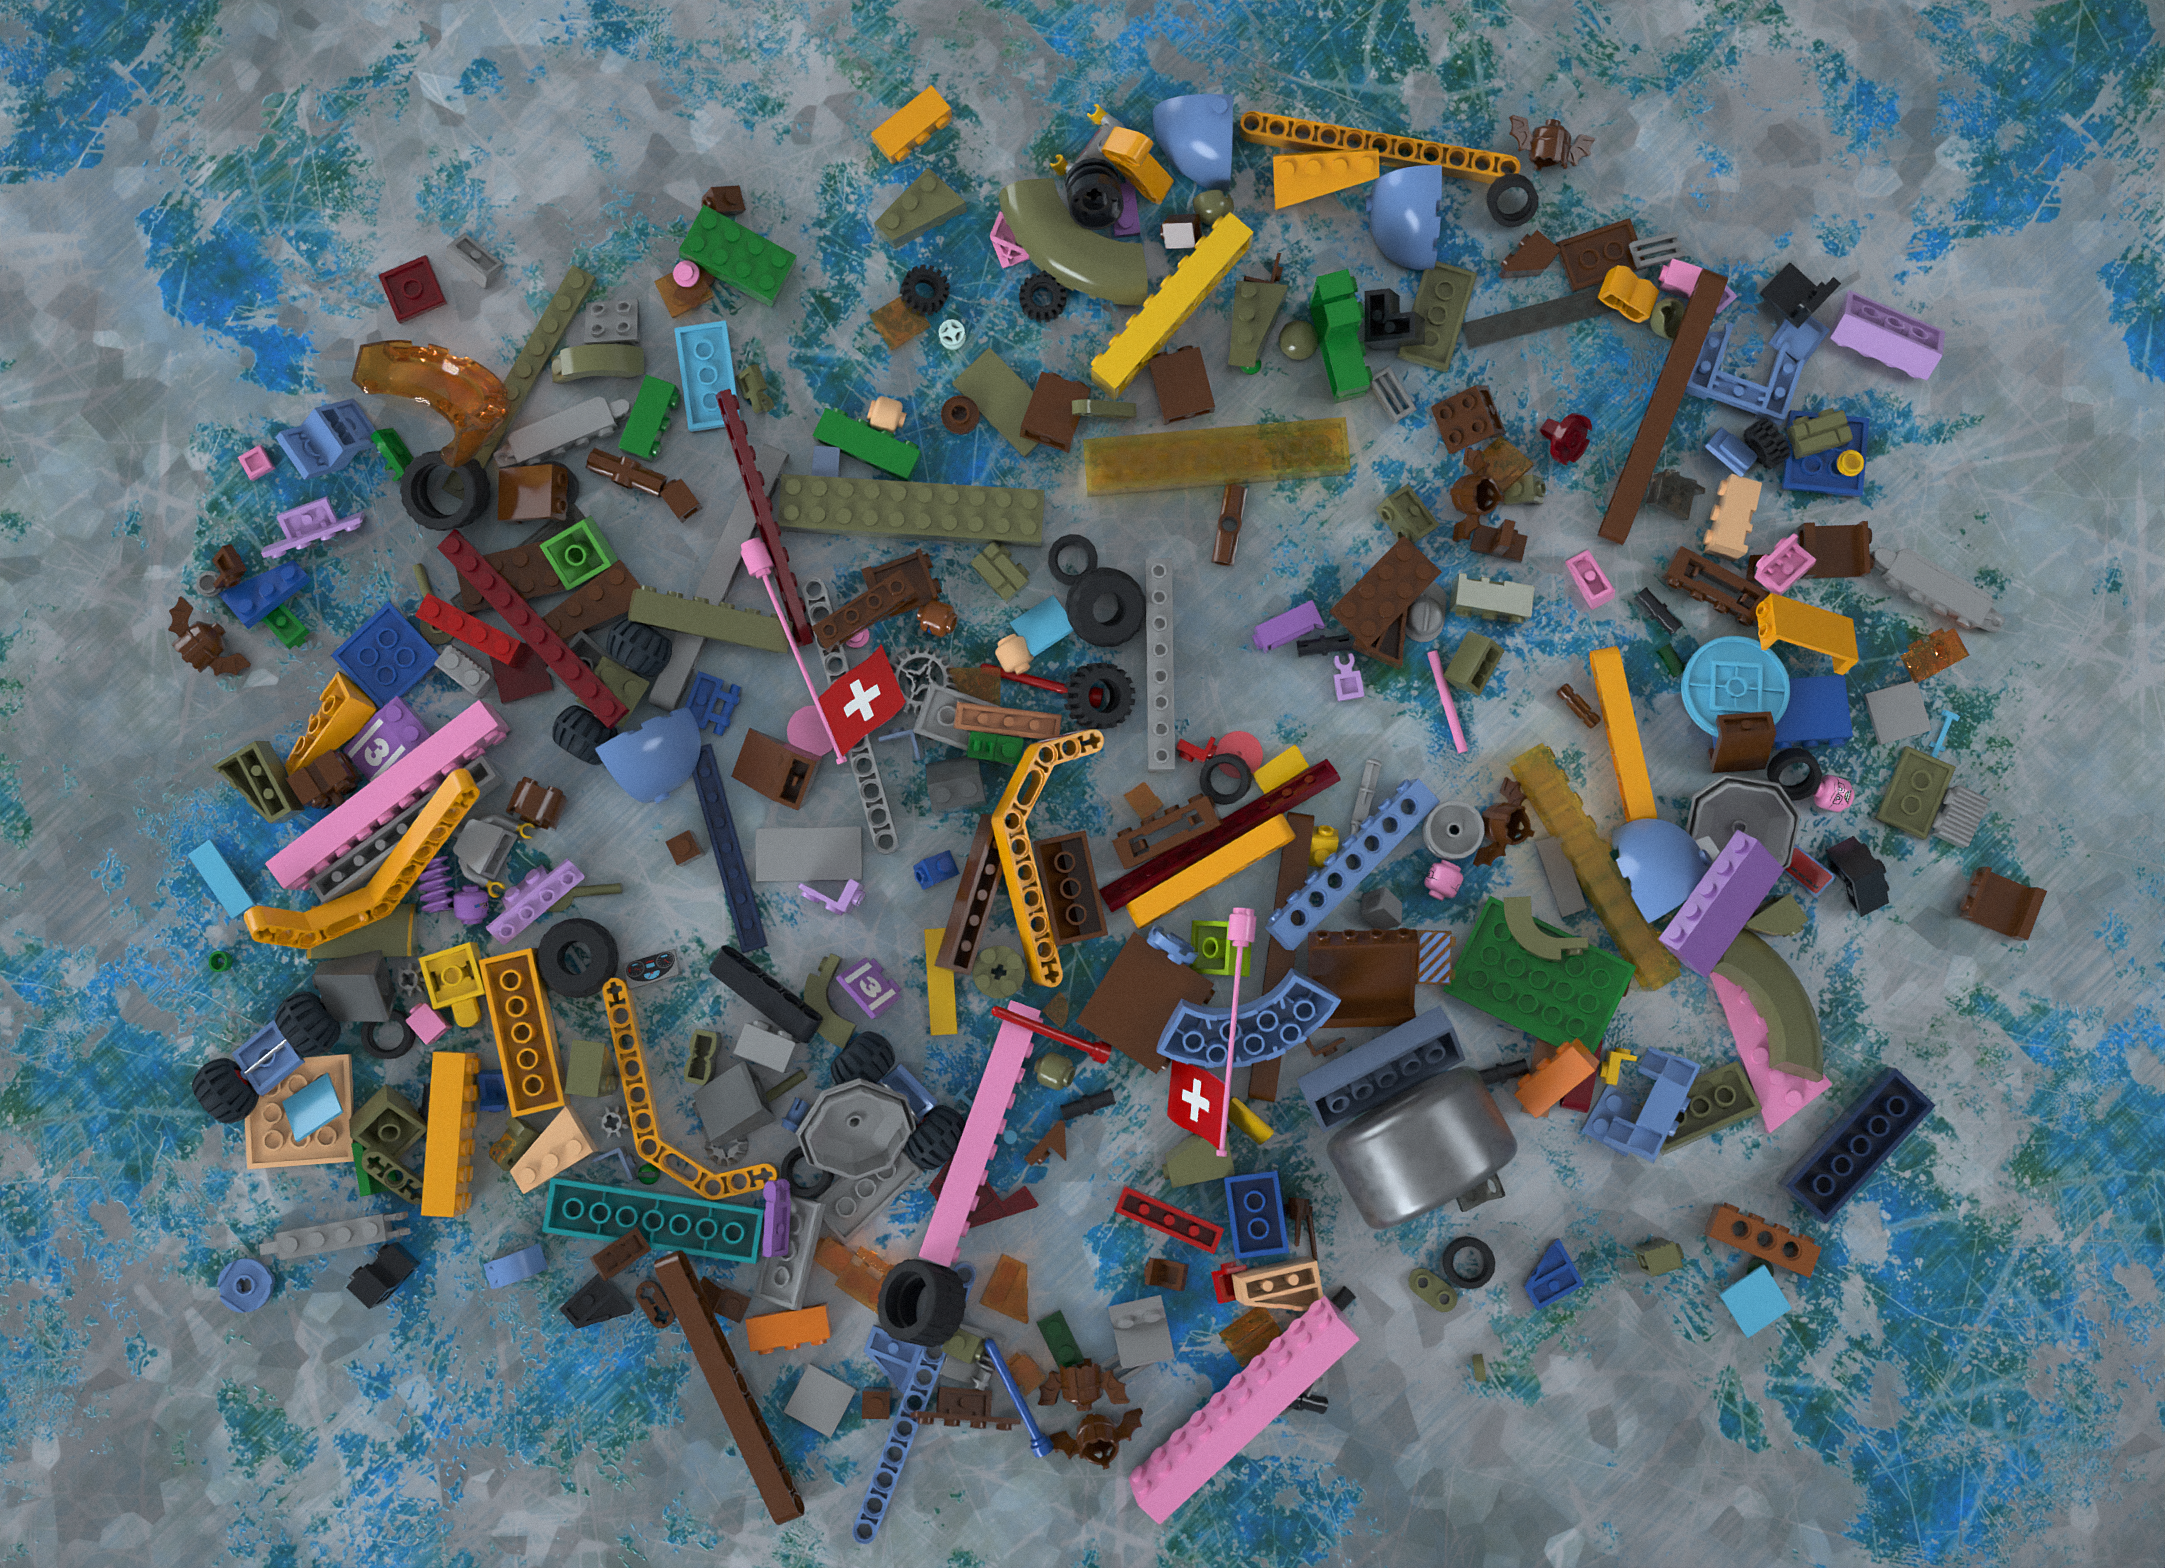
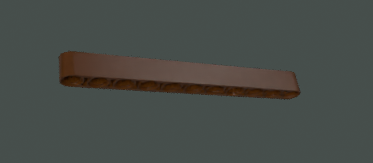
M1705 268L1701 270L1599 528L1598 537L1622 546L1627 539L1728 282V277Z
M1290 811L1287 813L1286 820L1295 833L1296 838L1282 846L1273 912L1278 908L1282 909L1288 903L1286 901L1288 896L1297 889L1300 891L1306 884L1304 881L1307 877L1314 815ZM1294 911L1291 914V922L1297 925L1300 921V915L1297 911ZM1271 934L1261 997L1277 986L1290 968L1294 969L1297 947L1294 950H1285ZM1282 1055L1268 1061L1266 1059L1252 1063L1248 1099L1275 1102Z
M678 1250L655 1260L654 1268L658 1279L776 1525H781L805 1514V1507L802 1498L688 1257L683 1250Z

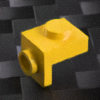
M1328 825L1313 827L1308 866L1323 868L1325 866L1323 864L1324 860L1332 853H1337L1339 842L1337 829Z
M1615 1047L1614 1052L1606 1051L1605 1061H1601L1599 1066V1077H1602L1601 1083L1617 1085L1621 1059L1637 1062L1638 1056L1630 1055L1631 1050Z

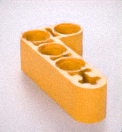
M1115 126L1101 149L1102 153L1146 199L1155 204H1162L1174 180L1149 154L1154 145L1152 140L1140 132Z

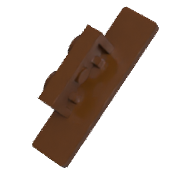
M941 1386L937 1388L936 1412L915 1411L910 1413V1419H918L917 1424L934 1425L935 1420L944 1421V1426L960 1427V1422L970 1423V1428L986 1429V1424L996 1425V1430L1012 1431V1426L1020 1425L1021 1419L991 1417L992 1390L982 1391L979 1389Z

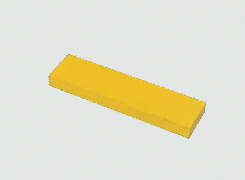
M946 928L924 929L931 1036L958 1034L954 972L934 966Z

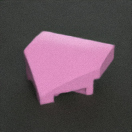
M999 212L990 233V239L1004 269L1030 259L1029 254L1015 241L1011 228L1006 224L1002 212Z

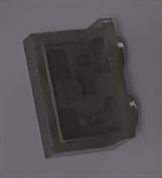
M1665 469L1664 472L1652 473L1646 504L1681 521L1689 520L1694 495L1705 494L1706 488L1698 485L1695 479L1681 476L1677 470Z

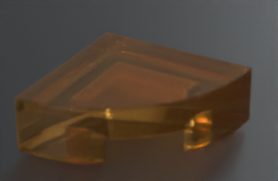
M1059 992L1042 1012L1061 1029L1068 1018V1004L1064 995Z

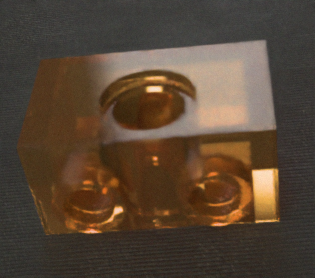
M1940 628L1927 635L1930 640L1923 643L1922 639L1906 646L1909 651L1900 655V658L1914 683L1925 680L1969 656L1955 628L1945 632Z

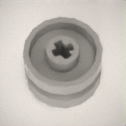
M1459 800L1446 801L1433 808L1425 817L1421 828L1422 840L1427 850L1435 857L1446 861L1459 860L1474 853L1481 845L1485 833L1484 821L1479 812L1470 804ZM1453 825V829L1458 830V834L1452 835L1449 832V828Z

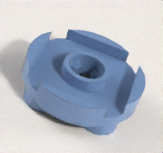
M1154 925L1148 934L1149 938L1146 941L1149 945L1158 950L1162 948L1169 953L1167 957L1176 964L1181 965L1183 962L1189 965L1194 963L1199 953L1193 952L1195 949L1193 946L1173 932L1167 935L1162 933L1164 928Z
M241 1258L229 1263L221 1271L218 1278L220 1299L227 1308L234 1312L254 1311L263 1307L269 1301L274 1289L275 1276L271 1273L268 1266L258 1259ZM249 1279L252 1288L243 1292L241 1290L243 1285L240 1284V1281Z

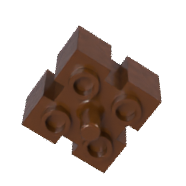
M333 749L328 750L313 760V763L309 766L301 768L286 778L302 805L312 806L316 809L321 808L322 810L329 808L333 804L338 808L346 802L341 792L344 795L353 792L358 788L357 784L363 780L347 754L338 753Z

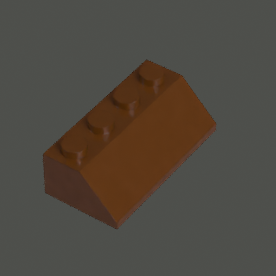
M1086 831L1034 841L1033 844L1056 946L1108 936Z

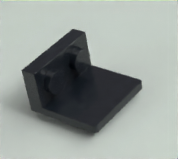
M1788 263L1760 292V295L1798 329L1841 283L1833 277L1826 285L1821 282L1816 286L1792 263Z

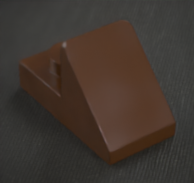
M1062 1118L1025 1156L1024 1159L1031 1166L1035 1162L1039 1165L1042 1164L1051 1154L1048 1151L1049 1147L1057 1152L1065 1161L1067 1160L1065 1121Z
M703 1276L700 1285L713 1312L740 1324L752 1298Z

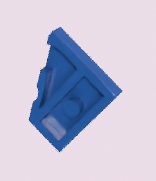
M1557 1238L1547 1249L1523 1287L1538 1311L1584 1286V1283L1563 1244Z

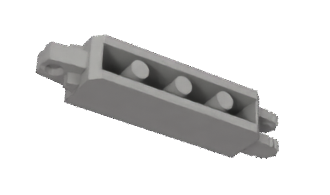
M597 396L511 432L508 438L509 444L493 453L495 460L501 469L518 465L521 467L536 466L547 458L556 459L566 454V450L574 447L580 449L589 445L590 440L598 437L603 439L615 433L614 430L619 429L618 423L630 417L633 407L623 398L619 399V401L616 400L608 403L606 399Z
M1879 547L1878 550L1870 553L1874 558V567L1883 571L1880 577L1887 580L1886 584L1897 590L1903 589L1910 593L1909 597L1919 603L1925 602L1931 605L1934 612L1942 616L1948 615L1956 620L1955 623L1964 629L1980 627L1992 633H1997L2001 629L2006 618L1992 608L1994 602L1990 594L1909 548L1894 553L1889 549L1886 550V548Z
M407 1211L393 1214L385 1212L279 1232L273 1235V1242L259 1244L260 1255L276 1253L277 1259L284 1260L393 1239V1237L411 1234L410 1228L403 1227L392 1231L391 1220H403L408 1217Z

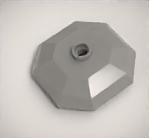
M1724 774L1693 795L1686 832L1695 840L1701 850L1705 849L1708 852L1713 864L1736 833L1735 825L1743 823L1744 829L1741 832L1757 839L1776 861L1786 869L1791 864L1801 814L1779 783Z
M859 1078L823 1090L796 1134L808 1165L857 1180L889 1169L917 1126L906 1095Z

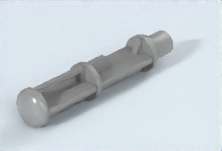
M1368 759L1366 761L1357 802L1350 823L1352 826L1351 834L1356 835L1362 829L1360 824L1369 816L1382 766L1379 760Z

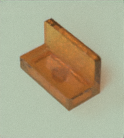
M1255 1307L1218 1334L1240 1366L1244 1367L1254 1357L1261 1355L1269 1347L1272 1340L1280 1337L1283 1332L1265 1307Z

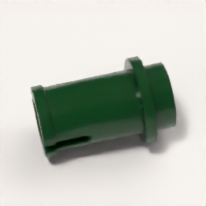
M1671 643L1656 651L1669 670L1667 672L1668 675L1671 674L1675 678L1684 672L1686 662L1682 663Z

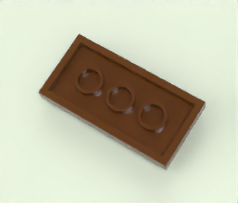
M1403 535L1329 613L1368 649L1442 571Z
M547 540L482 555L525 601L567 591L539 546ZM456 568L465 613L471 614L494 608Z

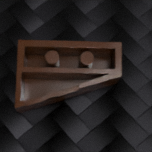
M1408 608L1368 649L1356 638L1351 649L1399 670L1403 665Z

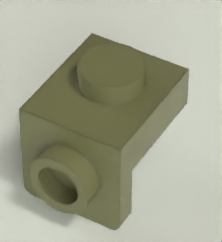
M1531 474L1503 478L1505 505L1544 503L1543 496L1546 495V485L1541 477Z
M959 1328L953 1337L943 1344L941 1351L968 1364H973L977 1360L980 1361L986 1350L984 1345L986 1338Z

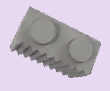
M448 645L434 663L439 669L480 699H483L496 683L495 677L453 645Z
M1961 785L1949 789L1943 798V803L1946 805L1942 813H1937L1932 827L1935 828L1932 835L1959 848L1968 847L1990 799Z

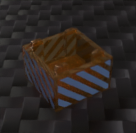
M1416 930L1419 947H1417L1415 984L1450 985L1451 980L1455 979V970H1451V947L1456 946V937L1451 936L1452 931Z

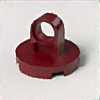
M1571 413L1560 423L1547 418L1539 431L1551 441L1550 453L1552 459L1562 465H1568L1569 461L1575 463L1584 454L1590 442L1589 439H1586L1588 430L1592 431L1591 420L1580 413Z

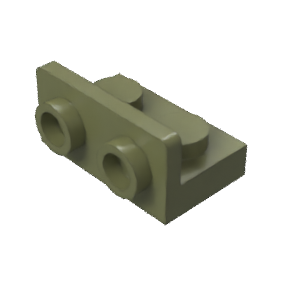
M1409 484L1387 497L1376 508L1382 520L1387 523L1396 535V538L1399 540L1404 535L1413 545L1439 526V523Z

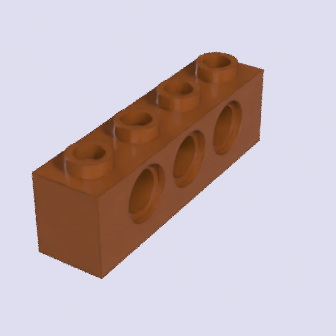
M1724 1202L1723 1207L1714 1204L1703 1234L1806 1277H1811L1822 1248L1814 1245V1238L1799 1233L1798 1238L1788 1234L1789 1228L1774 1223L1773 1227L1763 1224L1765 1218L1750 1212L1748 1217L1738 1213L1740 1208ZM1741 1221L1743 1223V1231L1735 1235L1732 1229L1735 1222ZM1766 1231L1768 1241L1764 1245H1760L1758 1243V1235ZM1791 1241L1793 1251L1790 1255L1786 1256L1783 1253V1246Z

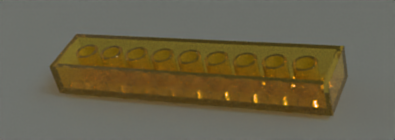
M1346 417L1083 439L1087 497L1348 475L1351 469Z
M1540 743L1506 764L1515 779L1521 783V789L1527 796L1550 837L1554 836L1556 839L1561 837L1563 840L1560 843L1561 850L1571 862L1578 884L1623 959L1637 966L1633 976L1642 991H1656L1682 975L1679 971L1681 964L1674 954L1670 955L1666 947L1658 940L1662 933L1660 931L1656 932L1651 922L1648 924L1631 895V892H1633L1631 886L1623 878L1617 861L1614 862L1609 854L1611 852L1609 844L1604 838H1599L1595 831L1597 825L1590 815L1586 816L1581 808L1584 805L1582 799L1577 792L1572 793L1568 786L1570 781L1563 769L1559 770L1554 763L1556 757L1549 746L1545 747L1543 743Z

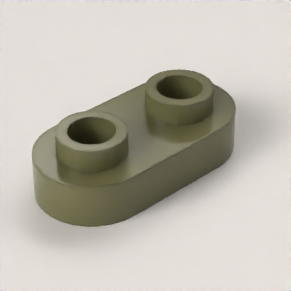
M1416 1268L1409 1274L1408 1285L1416 1295L1440 1312H1449L1454 1309L1458 1298L1452 1287L1426 1268ZM1422 1277L1427 1279V1284L1424 1287L1418 1285V1280ZM1442 1294L1448 1295L1449 1300L1447 1303H1440L1439 1298Z

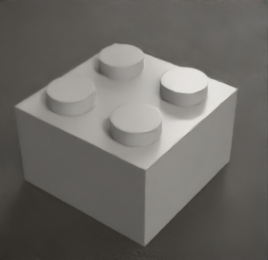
M754 1020L752 1023H745L734 1054L781 1073L790 1072L801 1042L783 1029L778 1032L771 1030L773 1025L764 1021Z

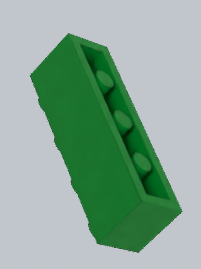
M834 407L833 410L825 408L812 435L816 442L827 447L840 448V453L896 479L906 482L911 481L922 458L918 445L908 440L902 443L894 439L895 435L887 430L878 432L872 429L870 423L858 418L857 421H854L847 417L848 413Z

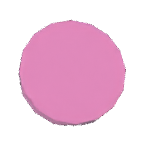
M816 705L805 706L796 711L790 718L787 736L791 745L821 757L834 749Z

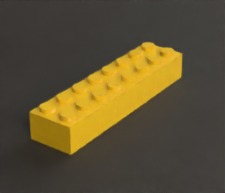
M1231 212L1225 218L1220 216L1211 227L1213 231L1208 237L1203 235L1194 246L1195 252L1190 257L1188 255L1183 257L1177 265L1179 270L1173 276L1169 274L1160 285L1162 289L1156 296L1151 294L1143 304V311L1139 315L1133 314L1125 325L1127 329L1121 335L1117 333L1108 344L1110 348L1105 354L1100 352L1092 361L1091 381L1114 401L1146 367L1149 359H1152V356L1160 351L1251 247L1254 232Z

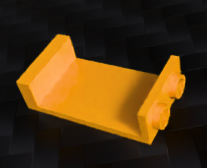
M1770 593L1758 604L1756 616L1758 619V636L1760 637L1761 650L1766 651L1777 639L1818 651L1832 656L1834 673L1844 675L1859 661L1852 618L1774 593Z

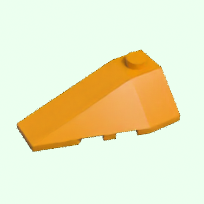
M338 671L319 698V700L323 701L316 715H310L308 719L310 723L306 735L298 738L284 764L288 776H291L303 767L309 766L313 763V760L328 750H336L360 732L375 715L377 709L372 699L343 673Z

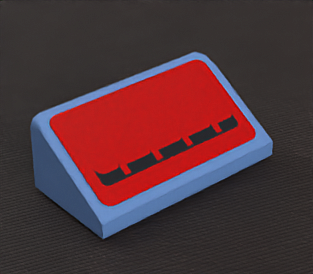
M1797 844L1794 845L1790 866L1783 871V873L1815 898L1836 878V875Z

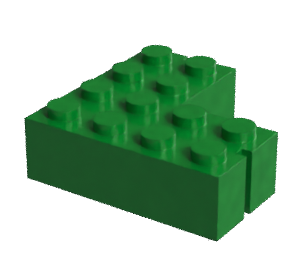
M1348 269L1317 276L1308 305L1314 328L1318 333V343L1335 404L1365 397L1370 387V382L1373 381L1370 366H1365L1363 359L1366 356L1364 343L1359 341L1357 336L1359 327L1362 324V318L1365 317L1362 302H1357L1355 292H1358L1357 282L1354 276L1350 277Z

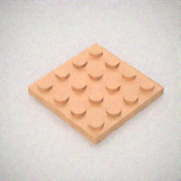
M351 1054L303 1058L305 1062L264 1096L259 1095L256 1107L245 1118L247 1169L354 1161L351 1144L356 1143V1140L350 1137L349 1119L354 1115ZM328 1073L344 1113L297 1142L282 1102Z

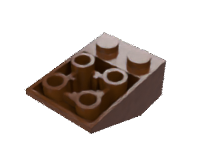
M749 728L731 777L769 799L798 811L806 804L823 757Z

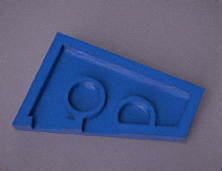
M292 560L218 593V595L249 630L309 583L311 579L295 560Z

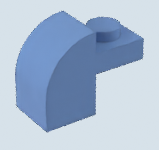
M540 1243L483 1264L492 1290L548 1269Z

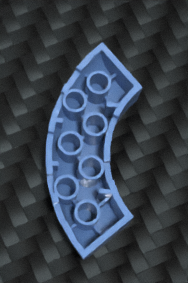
M1290 968L1286 976L1270 992L1250 1003L1238 1006L1232 1068L1249 1066L1252 1063L1266 1059L1268 1061L1286 1053L1287 1050L1298 1043H1303L1310 1034L1328 1020L1341 1002V999L1322 984ZM1181 998L1157 1044V1053L1185 1064H1196L1206 1068L1227 1067L1232 1007H1205L1190 1003Z

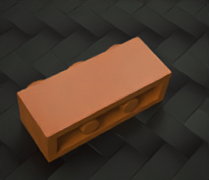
M1578 1038L1571 1043L1565 1041L1556 1049V1056L1551 1060L1548 1057L1543 1059L1536 1066L1537 1071L1534 1074L1530 1075L1527 1073L1516 1083L1518 1088L1514 1096L1535 1118H1538L1596 1070L1600 1061Z
M828 1303L805 1306L801 1310L788 1309L753 1315L745 1319L750 1352L758 1351V1355L773 1353L774 1348L784 1346L785 1350L797 1349L801 1347L800 1343L810 1341L811 1346L827 1343V1338H831L833 1335Z

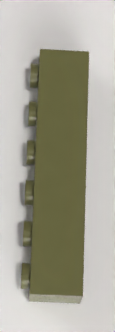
M641 585L640 589L636 588L633 590L628 613L629 621L779 654H785L788 651L789 640L778 614L771 613V616L767 617L760 615L761 611L757 609L745 608V612L734 610L735 605L719 602V606L709 604V599L696 596L693 597V600L683 599L682 593L667 591V595L656 593L657 588ZM786 621L791 631L793 622Z

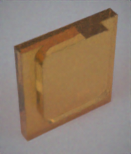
M700 268L699 280L691 287L680 286L675 281L673 272L654 281L673 319L715 298Z
M901 296L869 315L891 351L931 327L925 316H919L920 311L917 310L913 314L911 313L913 309L911 306L906 309L904 306L906 301L902 302Z
M1502 435L1482 452L1483 460L1490 463L1486 470V475L1491 476V479L1496 482L1502 493L1508 490L1534 466L1532 461Z

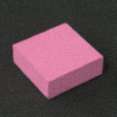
M261 444L238 457L251 481L276 469Z

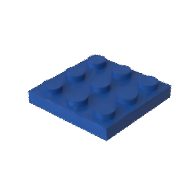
M1790 410L1788 412L1787 429L1794 425V420L1804 416H1808L1809 420L1819 417L1818 413ZM1846 416L1853 440L1845 445L1800 459L1795 458L1792 444L1786 432L1790 456L1784 460L1782 489L1851 497L1863 496L1869 418ZM1846 450H1855L1864 459L1862 471L1855 476H1845L1837 468V459Z
M388 601L334 651L331 656L376 705L382 709L396 696L403 698L437 667L434 663L440 654L402 613Z

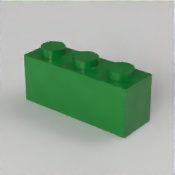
M646 374L618 445V448L623 453L652 463L654 457L657 458L662 448L660 440L663 433L668 432L671 425L670 414L672 409L678 407L681 398L676 385Z

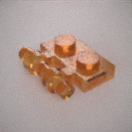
M860 1246L855 1255L862 1259L863 1262L858 1267L850 1261L834 1285L879 1315L877 1311L878 1295L883 1280L887 1277L888 1272L894 1268V1265H888L879 1259L877 1253L873 1250L869 1252ZM869 1266L883 1274L880 1280L866 1272Z

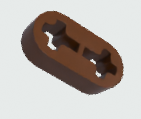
M653 1280L642 1282L636 1289V1298L650 1322L657 1328L670 1326L674 1322L676 1314L661 1286ZM644 1286L648 1289L654 1288L655 1292L652 1296L656 1303H653L650 1297H643L642 1293L645 1292ZM656 1305L659 1306L662 1312L666 1310L669 1312V1315L666 1317L668 1322L665 1323L664 1320H657L656 1316L659 1315V1311Z

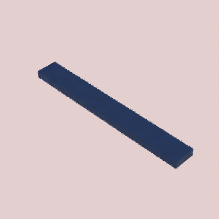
M711 743L701 746L698 763L692 776L742 953H747L769 945L713 745Z

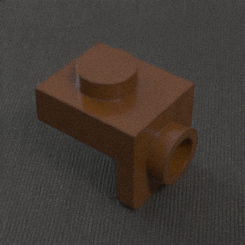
M739 185L711 187L702 196V207L706 205L722 215L742 214L746 210Z
M232 544L222 546L212 559L220 572V576L213 583L216 589L225 586L226 588H232L241 582L240 578L247 569Z
M1149 1258V1262L1144 1269L1145 1285H1156L1177 1291H1185L1189 1264L1165 1258Z

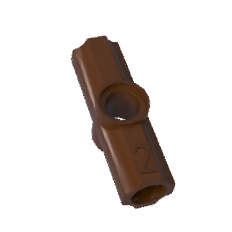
M593 448L587 458V470L610 478L612 482L631 490L635 488L657 498H660V493L664 491L663 487L668 479L667 476L642 467V464L624 456L617 457L597 448Z
M1234 484L1225 485L1211 563L1221 566H1234L1248 488ZM1226 520H1232L1237 528L1233 531H1227L1223 528L1222 523Z

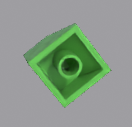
M591 515L539 545L567 591L618 561V558Z

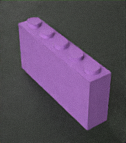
M1737 830L1658 940L1687 968L1707 978L1785 869L1757 839Z

